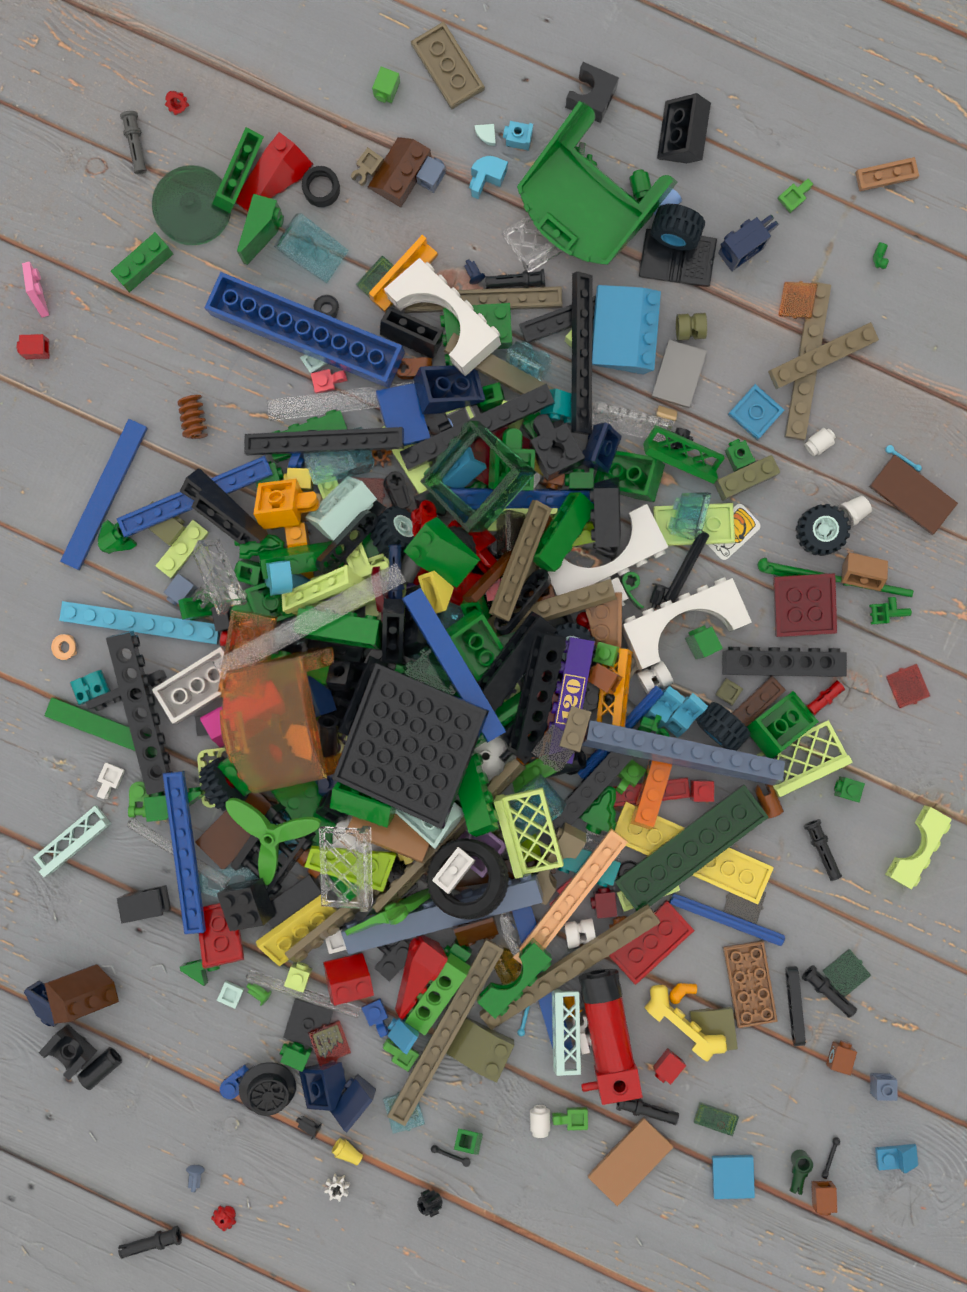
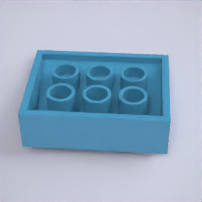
M597 286L592 335V365L642 375L654 370L661 291L642 287Z

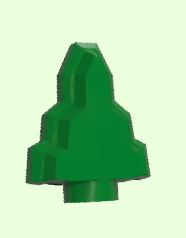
M268 534L260 543L256 541H249L246 544L234 542L235 546H239V559H251L252 556H259L258 552L284 549L285 544L276 535Z
M612 786L605 788L598 798L581 814L579 818L587 823L585 827L587 830L595 834H601L602 830L609 832L610 829H613L615 831L617 826L615 822L616 811L614 809L616 788Z

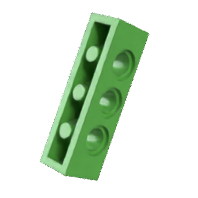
M452 953L447 957L448 960L436 980L428 982L427 991L424 994L419 993L417 996L418 1001L409 1011L405 1023L423 1035L427 1034L470 970V965ZM443 976H447L450 980L444 979ZM432 991L438 992L440 995H436Z

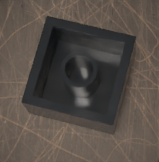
M263 878L229 884L217 893L230 931L263 926L276 916Z

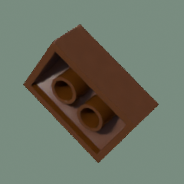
M398 137L367 187L401 208L417 183L416 175L427 157H431V149L414 139Z
M97 964L45 983L54 1024L71 1022L119 1002L114 981Z

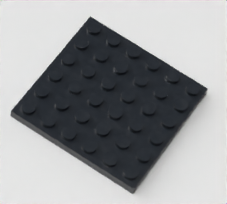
M376 663L332 779L437 828L444 829L489 710Z

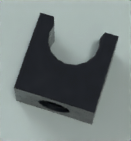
M582 62L579 80L589 84L592 91L583 95L569 91L565 108L573 110L579 101L587 103L595 112V121L601 123L617 89L619 77Z
M167 885L129 892L117 898L121 924L162 916L163 912L171 910Z
M67 1024L39 1051V1054L43 1058H46L48 1055L57 1058L66 1068L63 1076L70 1080L86 1065L97 1050ZM68 1045L74 1047L75 1053H71L68 1050Z

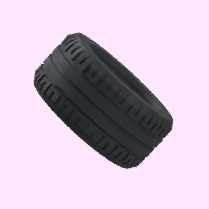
M469 838L451 841V843L448 842L435 853L432 861H430L426 876L428 892L433 902L436 903L435 905L452 917L460 919H479L485 917V915L487 916L493 910H496L506 896L509 874L505 861L494 848L484 842ZM457 847H460L469 856L482 860L487 868L489 876L488 886L483 895L475 901L461 902L454 898L452 893H446L432 881Z

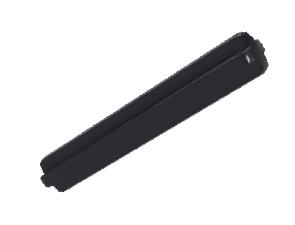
M700 530L664 597L665 601L671 600L672 603L675 602L709 538L708 533Z

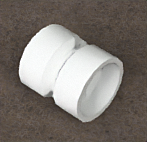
M662 660L652 665L651 670L646 668L637 673L638 680L646 694L655 686L665 688L674 683L669 670Z
M592 918L582 919L580 923L569 921L564 924L568 949L580 947L582 943L585 945L596 937Z

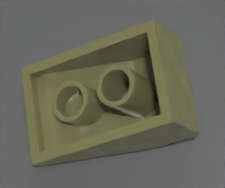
M466 1017L446 1054L476 1073L497 1083L513 1050L514 1039Z

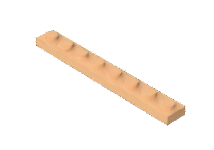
M613 829L609 830L514 953L513 958L522 964L519 952L532 938L546 949L628 843L625 838Z

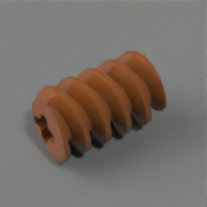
M189 395L177 401L180 407L178 409L181 414L180 421L183 422L181 424V429L184 430L182 435L185 438L201 439L208 436V434L202 433L203 430L207 429V426L201 425L206 419L199 418L200 415L204 414L203 410H198V408L203 406V403L197 402V400L202 398L201 395Z

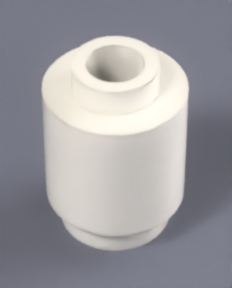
M822 428L808 438V442L804 445L812 456L820 455L835 444L834 439L836 436L831 429L828 428L826 430Z
M535 1105L530 1110V1131L533 1137L545 1138L549 1135L550 1110L545 1105Z

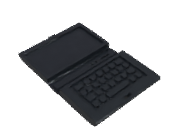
M646 229L639 277L710 287L717 238L701 236L696 249L676 250L656 241L651 236V229Z

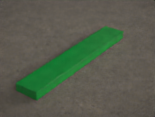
M51 697L44 715L45 717L135 751L129 726ZM148 747L149 754L157 755L156 748Z

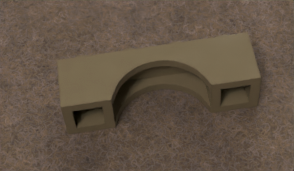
M565 822L562 828L558 827L555 832L562 859H576L586 844V833ZM550 851L544 857L550 863L558 861L556 855ZM550 869L534 872L537 873L543 892L542 904L547 905L556 891L557 880L552 875Z

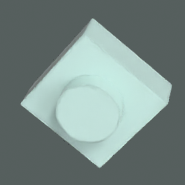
M226 980L217 1001L235 1009L245 988Z

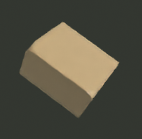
M659 405L654 419L672 425L676 421L677 411Z

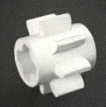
M335 1173L332 1180L327 1179L326 1184L329 1187L325 1188L324 1193H329L330 1201L337 1199L340 1202L343 1195L348 1196L349 1192L346 1189L349 1188L350 1182H345V1175L337 1177Z

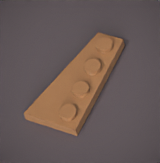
M615 592L616 600L585 609L596 648L598 642L622 648V592ZM619 653L617 655L615 664L619 661Z

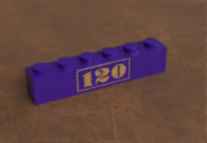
M569 637L568 641H566V649L563 652L566 653L565 661H561V670L559 671V673H562L561 682L557 681V688L555 690V693L558 694L557 702L553 701L551 711L552 714H555L554 721L550 722L548 727V734H551L550 742H546L544 754L547 755L548 760L573 763L575 751L560 747L559 745L570 707L574 706L583 709L595 641Z

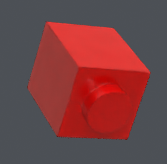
M43 334L19 335L17 351L25 359H49V339Z
M690 780V800L694 802H714V781Z
M669 1048L665 1050L653 1065V1069L656 1072L655 1076L661 1082L667 1081L670 1085L686 1067L684 1061Z

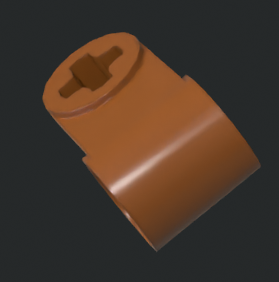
M427 357L403 358L396 375L403 380H413L420 367L432 366L433 359ZM403 365H406L407 369H405V373L401 372Z

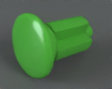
M255 982L253 985L248 983L246 986L249 989L247 993L260 1001V1006L266 1003L272 993L271 990L267 992Z

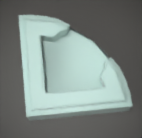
M494 124L474 125L477 137L487 145L496 146Z
M308 355L300 357L310 374L317 372L327 365V363Z

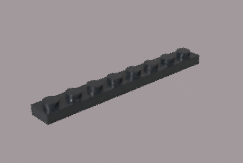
M577 271L572 273L571 432L589 435L592 434L593 275Z
M546 383L400 451L407 470L411 471L555 404V401Z
M388 427L245 434L244 454L249 456L404 449V428Z

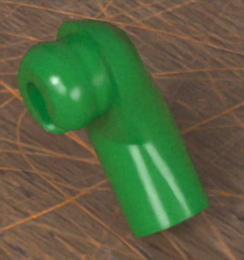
M882 242L878 243L873 255V262L877 269H886L889 263L887 258H883L888 245Z

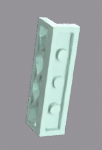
M97 805L33 857L42 868L39 873L43 877L51 875L112 824ZM95 812L101 820L95 825H89V816ZM76 827H85L83 835L79 838H73ZM69 840V846L64 851H58L59 841ZM46 852L54 853L53 860L48 864L41 858Z
M555 989L552 991L553 1071L556 1076L581 1075L579 991ZM574 996V1005L568 1010L563 1005V997ZM569 1015L575 1019V1025L570 1030L564 1026V1020ZM569 1036L575 1040V1046L570 1051L564 1047V1041ZM571 1056L576 1061V1069L565 1070L564 1062Z

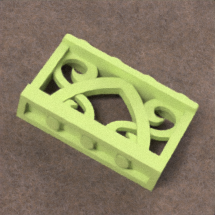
M348 565L293 588L292 593L282 594L283 612L287 614L293 613L296 616L298 608L305 609V606L318 608L317 610L325 612V609H332L338 611L337 613L345 615V612H352L376 602L373 583L352 572V568ZM342 593L341 596L336 597L332 600L321 601L322 599L327 598L331 595Z

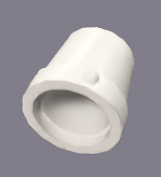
M862 495L848 502H843L838 506L839 511L843 510L845 512L844 517L849 518L847 524L851 525V527L857 525L859 521L872 512L871 504Z

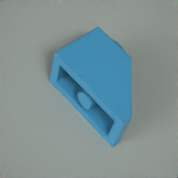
M399 1017L397 1019L393 1018L387 1027L389 1029L388 1037L407 1055L417 1040L419 1031L405 1023V1017L403 1020Z

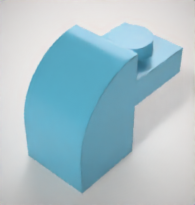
M485 156L478 159L471 167V176H473L469 185L471 197L479 199L485 182L501 187L508 170V161L494 156Z
M290 561L266 563L268 579H265L266 586L270 588V595L292 593L293 584Z
M670 686L663 690L664 695L644 715L653 720L656 714L662 716L657 728H661L666 724L672 713L685 700V697Z
M692 693L689 697L685 698L683 703L672 713L663 726L678 738L688 730L693 721L707 709L708 705Z

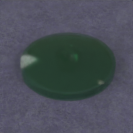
M195 165L178 167L167 173L157 184L152 197L153 216L163 233L173 241L184 245H201L219 236L226 228L231 213L212 204L222 179L213 171Z

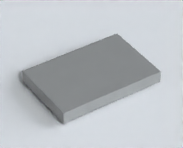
M669 339L651 397L690 408L707 351Z

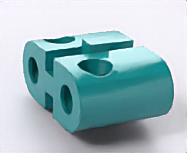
M102 670L85 675V677L70 682L78 705L85 704V702L110 692Z

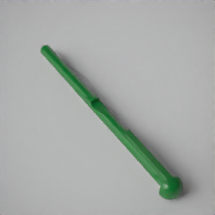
M767 558L760 559L757 564L760 572L778 576L824 574L823 572L767 562ZM835 575L836 582H841L842 576ZM843 583V586H854ZM884 584L880 592L912 598L914 591Z

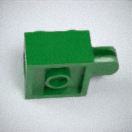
M508 428L504 430L502 448L490 447L488 488L496 490L534 489L535 450L522 448L523 434L519 429Z
M266 582L245 589L243 591L245 601L235 604L230 610V617L235 623L253 620L256 630L296 616L293 613L287 614L283 612L282 594L271 596L270 588L266 586Z

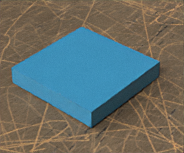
M754 384L728 415L758 440L783 413L784 409Z
M752 1155L712 1156L714 1199L755 1198L754 1160Z

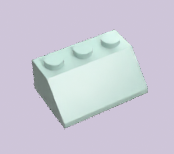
M347 476L320 502L319 508L308 513L305 518L325 537L334 541L360 512L371 509L373 502L377 498L362 481Z
M454 802L444 829H440L401 810L396 809L395 812L434 849L453 831L464 815L462 808Z

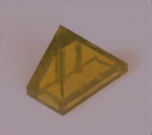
M503 947L504 951L494 969L502 984H509L520 975L521 963L513 958L515 951Z

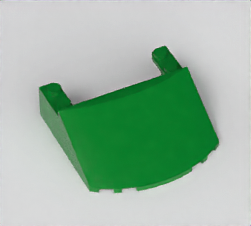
M579 101L520 181L517 189L526 212H528L533 220V224L553 245L583 261L608 265L650 220L653 213L678 181L669 175L659 177L640 203L637 202L575 148L595 121L594 110L587 103Z

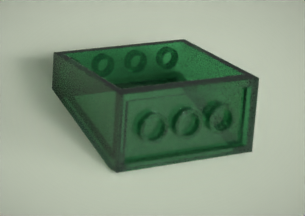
M470 420L461 427L462 431L458 436L450 440L449 447L437 456L435 464L424 472V477L420 481L467 533L486 531L536 474L531 466L481 422ZM479 435L508 465L511 471L481 506L474 511L444 485L441 480Z

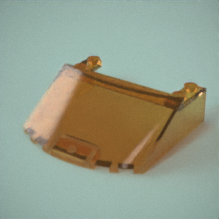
M332 647L312 648L227 671L225 689L221 691V697H223L222 710H220L222 739L230 763L234 764L239 779L246 783L252 793L256 794L325 779L327 776L335 773L342 752L323 758L307 672L327 667L333 663L334 653Z

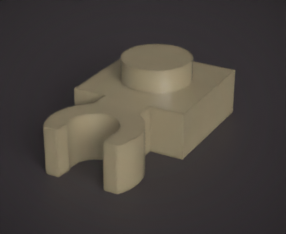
M367 147L356 163L360 168L352 172V180H355L357 176H362L359 184L364 186L367 182V175L369 174L373 177L383 164L384 159Z

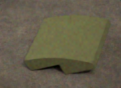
M731 1007L689 1011L691 1022L694 1021L698 1024L704 1035L723 1034L726 1037L727 1051L738 1049L733 1009Z

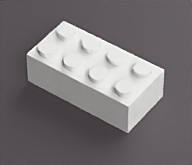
M220 647L156 686L152 691L172 724H178L246 681L226 648Z

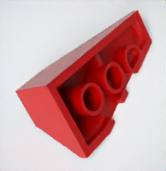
M278 132L241 188L235 203L248 212L253 194L272 198L278 193L281 194L293 183L301 181L304 174L313 166V163L295 143Z
M425 935L416 936L409 944L395 1007L398 1017L402 1020L416 1004L419 993L424 994L427 991L426 985L428 982L436 980L448 960L440 943Z

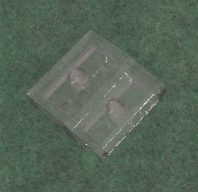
M507 912L500 914L502 933L507 946L513 956L520 952V944L511 933L515 930V924Z

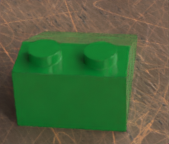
M253 194L237 249L242 262L246 265L277 234L279 227L283 225L284 215L277 200Z
M616 451L609 473L597 471L593 487L596 482L619 477L620 495L655 502L665 464L651 456Z
M438 517L425 523L404 550L418 566L428 572H437L456 588L481 560Z
M476 609L446 629L476 682H478L504 648L484 614Z
M792 691L749 724L747 728L751 734L750 737L765 756L773 759L819 721L797 694Z

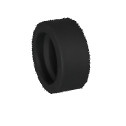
M325 166L312 167L302 178V190L306 200L311 205L327 207L337 200L340 194V184L336 174L330 168ZM319 176H325L332 182L331 192L324 197L314 196L309 189L310 182Z

